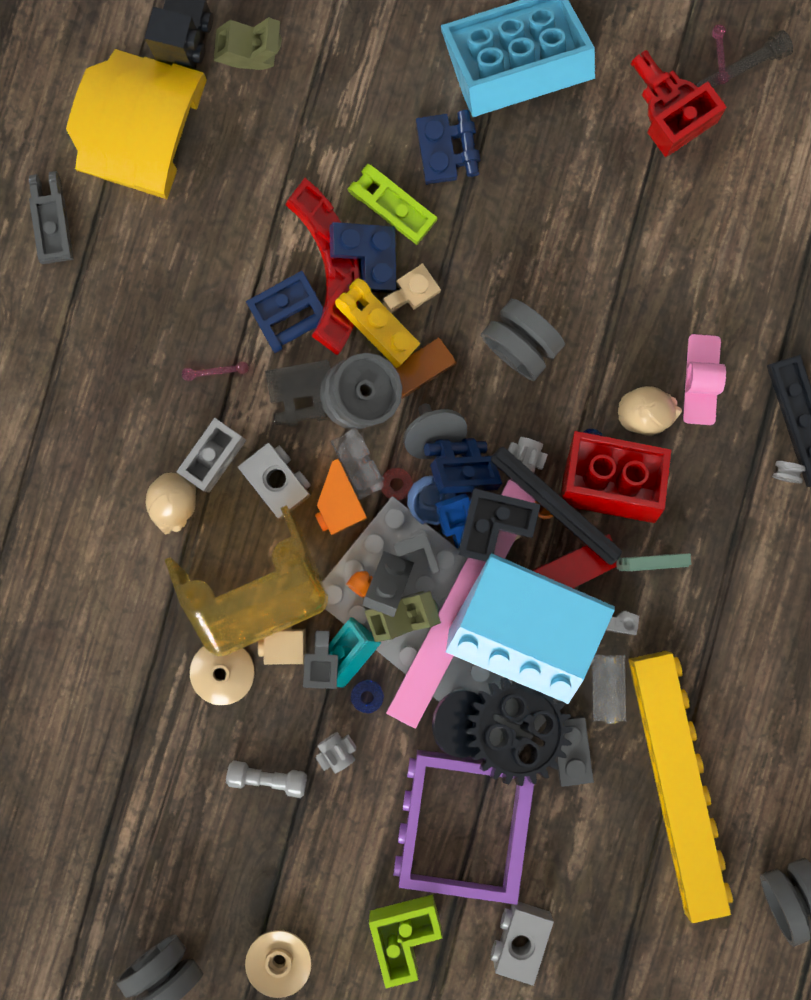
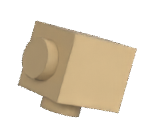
M273 623L272 629L265 630L264 637L258 638L259 657H264V665L304 664L306 629H292V623Z

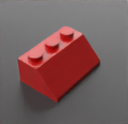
M575 431L563 474L560 496L573 508L655 523L665 510L671 449Z

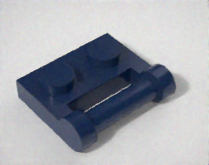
M303 271L246 301L274 354L282 350V346L316 328L323 313V307ZM311 306L315 314L275 335L271 328L272 326Z

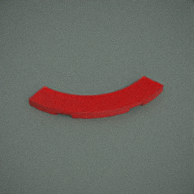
M304 178L285 205L297 215L310 231L319 248L325 267V305L319 323L311 336L338 355L348 341L354 324L337 308L335 301L342 293H347L350 290L349 286L355 279H360L358 259L330 258V225L333 222L341 223V221L333 211L334 207L317 187Z

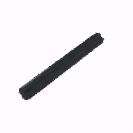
M500 447L493 454L491 462L535 501L541 504L543 508L607 564L612 565L620 558L622 550L505 447Z

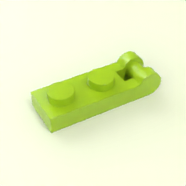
M367 164L361 171L363 174L357 182L353 181L347 188L348 192L418 245L436 223L437 217L376 168ZM372 183L379 186L373 195L367 191Z

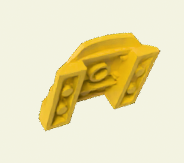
M117 49L113 51L107 61L86 68L66 127L69 136L78 150L75 169L85 174L168 199L177 172V168L173 163L174 155L190 108L196 110L198 108L207 81L204 73L175 63L169 65L147 57L142 58Z

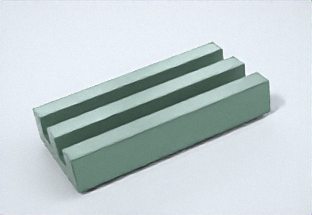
M691 554L619 558L616 561V565L619 571L689 567L691 565Z

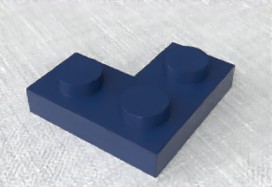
M333 222L330 225V258L361 259V279L369 285L371 292L393 293L396 291L395 227Z

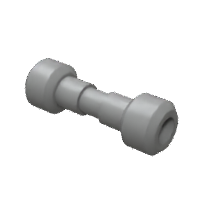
M232 761L229 764L226 776V783L229 787L241 789L246 784L253 786L264 785L270 786L272 789L284 790L287 796L296 798L304 796L307 782V774L304 771L291 770L288 774L278 772L267 773L259 769L249 768L246 762Z

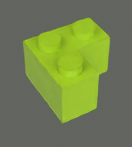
M433 894L370 911L369 926L385 988L417 981L418 965L413 946L442 939V928Z

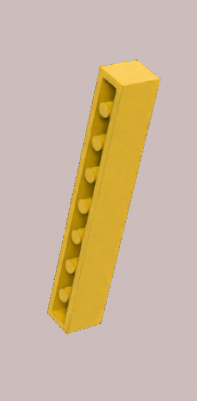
M668 651L629 658L684 913L691 923L729 916L731 913L728 903H733V897L729 884L727 882L724 883L721 871L726 870L722 852L716 850L714 838H718V829L715 820L709 818L707 806L711 805V798L707 786H702L700 773H704V767L700 754H695L692 741H696L697 736L693 722H688L685 709H688L690 705L685 689L681 690L678 679V677L682 676L680 661L678 657H674L673 653Z

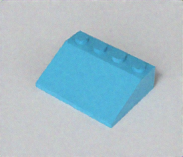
M519 0L441 25V31L463 97L472 117L595 79V47L569 0Z
M491 553L449 628L446 653L569 704L587 674L615 611V606Z

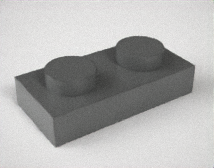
M383 551L362 605L394 617L414 562Z
M570 717L563 723L564 726L573 728V731L565 733L564 738L572 742V744L569 746L562 745L561 747L567 758L556 757L561 787L594 783L585 717Z

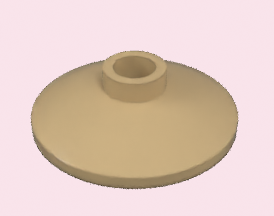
M228 640L213 641L203 646L195 654L190 666V680L194 690L202 699L215 705H229L242 699L250 690L255 676L253 660L249 653L239 644ZM217 668L225 670V679L219 680L216 678L215 670Z
M273 930L259 936L248 950L245 960L246 974L253 987L266 996L283 998L293 995L304 986L310 975L311 955L309 949L300 937L289 931ZM282 955L286 962L284 964H277L274 961V957Z

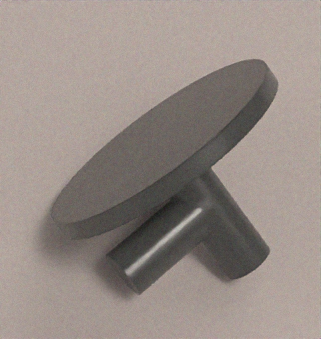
M425 403L419 406L420 417L409 425L403 440L407 452L413 457L434 459L436 456L425 455V444L435 443L436 440L448 439L450 442H462L467 434V424L460 413L449 409L432 411L430 405Z

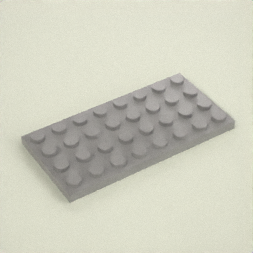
M392 496L312 594L311 598L344 625L352 617L372 632L365 611L371 608L363 606L364 598L357 595L346 585L353 574L367 571L369 576L373 577L383 551L397 556L393 544L426 533L439 572L434 574L431 572L423 548L400 556L403 559L414 562L402 597L420 591H430L432 598L437 603L439 613L468 557L457 555L458 549L426 523L423 525L412 516L410 510ZM430 628L414 630L394 639L381 641L376 651L403 673L407 674ZM454 656L433 697L440 702L446 695L458 690L472 691L477 694L479 691H484L490 694L488 684L495 683L501 688L500 680L503 676ZM514 698L509 699L505 706L507 714L511 717L518 712V703ZM497 714L493 715L495 721L515 730L517 736L532 739L533 736L521 730L520 725L511 724ZM543 715L537 716L534 721L536 731L546 721ZM498 727L494 728L489 736L493 746L499 745L503 739V733ZM527 744L521 746V748L519 749L518 755H519V753L524 749V747H525Z

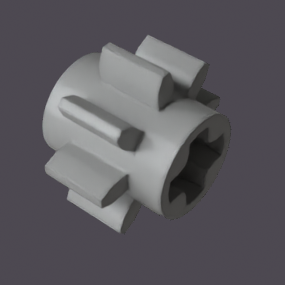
M520 437L518 444L511 442L508 449L533 473L535 468L540 470L544 468L548 454L541 452L542 443L525 437Z
M336 732L317 745L321 753L316 755V760L324 771L331 767L336 774L355 761L352 753L356 751L357 747L349 734L341 738L339 733Z

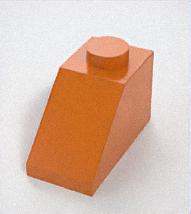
M339 459L331 463L317 503L320 512L315 514L322 531L324 532L329 529L331 535L367 519L365 511Z

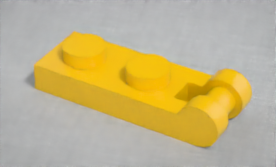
M355 279L349 286L350 290L347 293H342L336 299L335 304L360 332L397 368L403 364L421 343L371 293L369 285L364 280ZM358 300L364 306L362 310L356 305Z

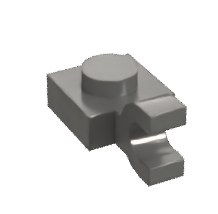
M316 631L315 653L304 655L303 688L337 689L338 655H328L329 631Z

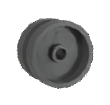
M511 298L500 311L503 323L491 321L480 336L487 346L507 365L527 379L535 381L546 368L543 357L554 359L565 346V342L557 330L540 314L525 303Z
M361 353L350 356L330 368L321 382L320 398L323 410L333 422L343 428L358 430L383 423L395 414L401 403L402 384L399 373L391 362L380 355Z
M802 858L788 864L787 876L778 869H773L760 875L761 886L770 910L784 937L793 947L808 942L811 939V863L806 858Z
M174 934L142 954L117 978L115 983L126 998L138 995L136 1000H180L199 982L204 973L194 959L180 961L185 954L186 947L179 937Z

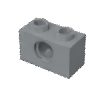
M214 418L176 472L201 490L210 493L242 448L246 439Z
M267 443L240 464L238 468L276 517L282 519L311 496L307 490L311 484L300 470L294 474L287 463L291 459L280 445L274 448L270 443ZM277 470L283 471L286 476L285 484L280 488H273L269 482L270 475Z
M519 901L517 905L511 904L510 909L505 908L500 922V928L504 930L500 941H494L490 960L494 961L496 974L534 986L554 923L550 911ZM519 935L528 938V942L521 947L512 944L513 939Z

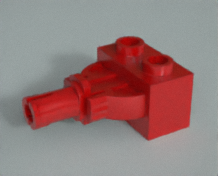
M645 50L641 53L642 57L640 54L637 55L630 64L647 85V88L642 93V97L648 103V117L651 123L647 133L666 158L717 124L727 107L708 81L697 87L690 81L680 79L674 70L670 73L663 72L650 56L649 51Z

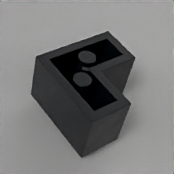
M165 0L163 9L153 6L145 40L157 61L169 65L175 63L196 70L197 63H202L205 54V44H203L205 33H210L213 25V13L210 12L207 1Z
M473 489L457 555L486 562L490 554H494L499 531L533 538L541 504Z

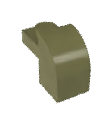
M268 17L255 27L233 20L227 21L216 29L214 61L243 69L263 70L274 67L275 55L278 54L282 43V37L279 34L280 21Z
M420 591L401 597L394 617L373 609L365 611L375 642L391 640L408 632L430 628L441 623L437 603L432 598L430 591Z

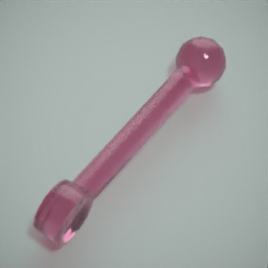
M716 25L713 28L712 36L716 39L719 65L717 82L726 84L730 77L725 68L723 46L726 28L722 25Z
M241 361L235 366L196 371L191 368H185L182 371V377L186 381H192L195 377L230 372L245 374L248 372L249 366L246 362Z

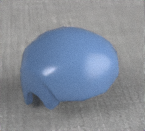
M424 476L414 482L410 488L407 505L412 516L422 525L424 523L438 525L440 521L435 503L455 497L456 493L439 494L434 476Z

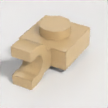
M422 263L396 280L399 291H395L383 298V305L391 313L406 303H409L414 310L439 294L441 289Z

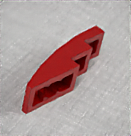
M608 534V535H605L607 538H609V539L612 541V539H611V537H610L609 534ZM584 545L546 564L540 565L532 569V571L575 588L617 567L616 562L612 565L607 564L587 545Z

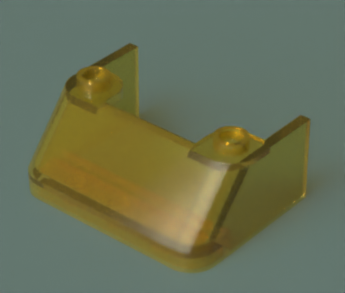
M287 505L281 507V511L292 536L279 542L273 549L272 560L276 571L215 598L211 587L201 580L190 582L188 574L171 557L165 559L181 607L204 647L215 656L228 655L321 613L327 606L328 594L299 523Z

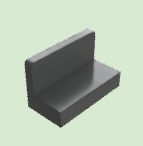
M426 533L393 544L398 557L423 548L431 572L433 574L439 572Z

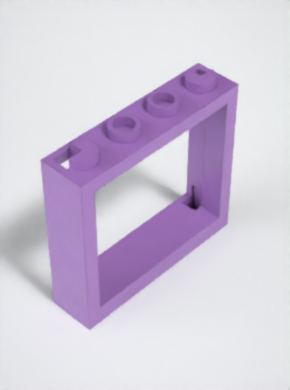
M417 750L416 759L410 758L407 773L408 778H413L412 790H405L403 810L408 811L407 824L400 823L398 843L404 844L402 856H396L393 876L399 877V888L517 905L534 784L530 783L525 776L523 786H516L503 887L411 874L426 766L490 775L492 767L486 771L479 769L483 759L473 760L471 757L459 758L445 753Z

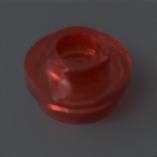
M401 468L389 469L383 474L380 482L383 494L389 499L393 496L397 500L406 498L413 485L409 473ZM395 478H399L403 482L402 488L397 491L390 487L391 481Z

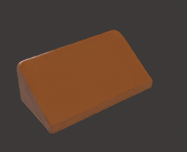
M440 338L410 355L399 367L393 366L400 376L402 399L456 365V360Z

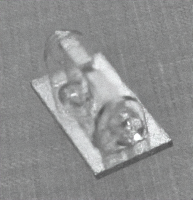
M357 428L346 432L344 436L331 440V444L359 500L384 489L385 486L382 481L385 479L381 477L374 460H371L369 457L370 452L363 439V433H359Z
M595 655L592 663L593 721H605L608 724L626 721L625 655Z

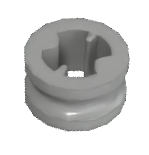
M776 461L775 466L778 467V471L773 473V478L791 483L803 482L800 474L805 471V466L786 461Z

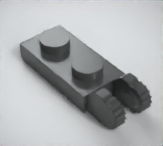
M57 171L49 172L51 195L43 196L42 183L38 174L29 175L31 193L29 202L39 263L43 265L74 260L65 198L59 173Z

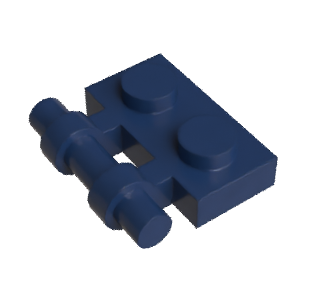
M469 110L457 112L459 124L449 126L448 114L416 118L426 185L457 180L456 167L465 166L468 177L479 175L478 163L481 161L479 150L475 149L473 135L476 134L475 123L471 121ZM461 138L463 152L454 154L452 139Z
M465 438L462 442H450L448 439L436 440L435 443L425 444V455L436 456L430 467L439 494L472 492L473 489L482 491L499 489L503 483L497 466L491 462L492 456H481V454L487 452L486 441Z

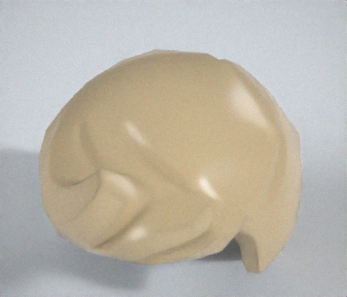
M650 386L640 387L626 393L621 398L618 408L619 421L625 429L647 436L659 434L669 428L682 412V409L677 406L676 398L659 388Z
M164 473L148 488L146 494L147 512L151 520L165 535L171 531H180L195 510L196 487L178 473Z

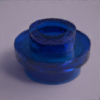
M363 680L357 683L351 693L352 704L358 711L363 713H372L378 710L384 699L382 688L372 680ZM365 691L371 692L374 696V699L369 703L361 699V694Z

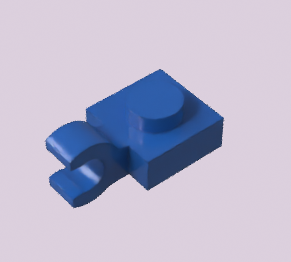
M466 493L435 503L442 532L446 537L452 535L456 548H459L470 502Z

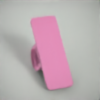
M698 334L689 336L683 421L687 424L713 425L716 421L717 395L723 392L726 381L725 364H719L721 339L718 336Z

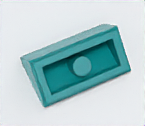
M352 617L349 618L328 646V655H338L337 687H345L381 644V641L375 642L372 632Z

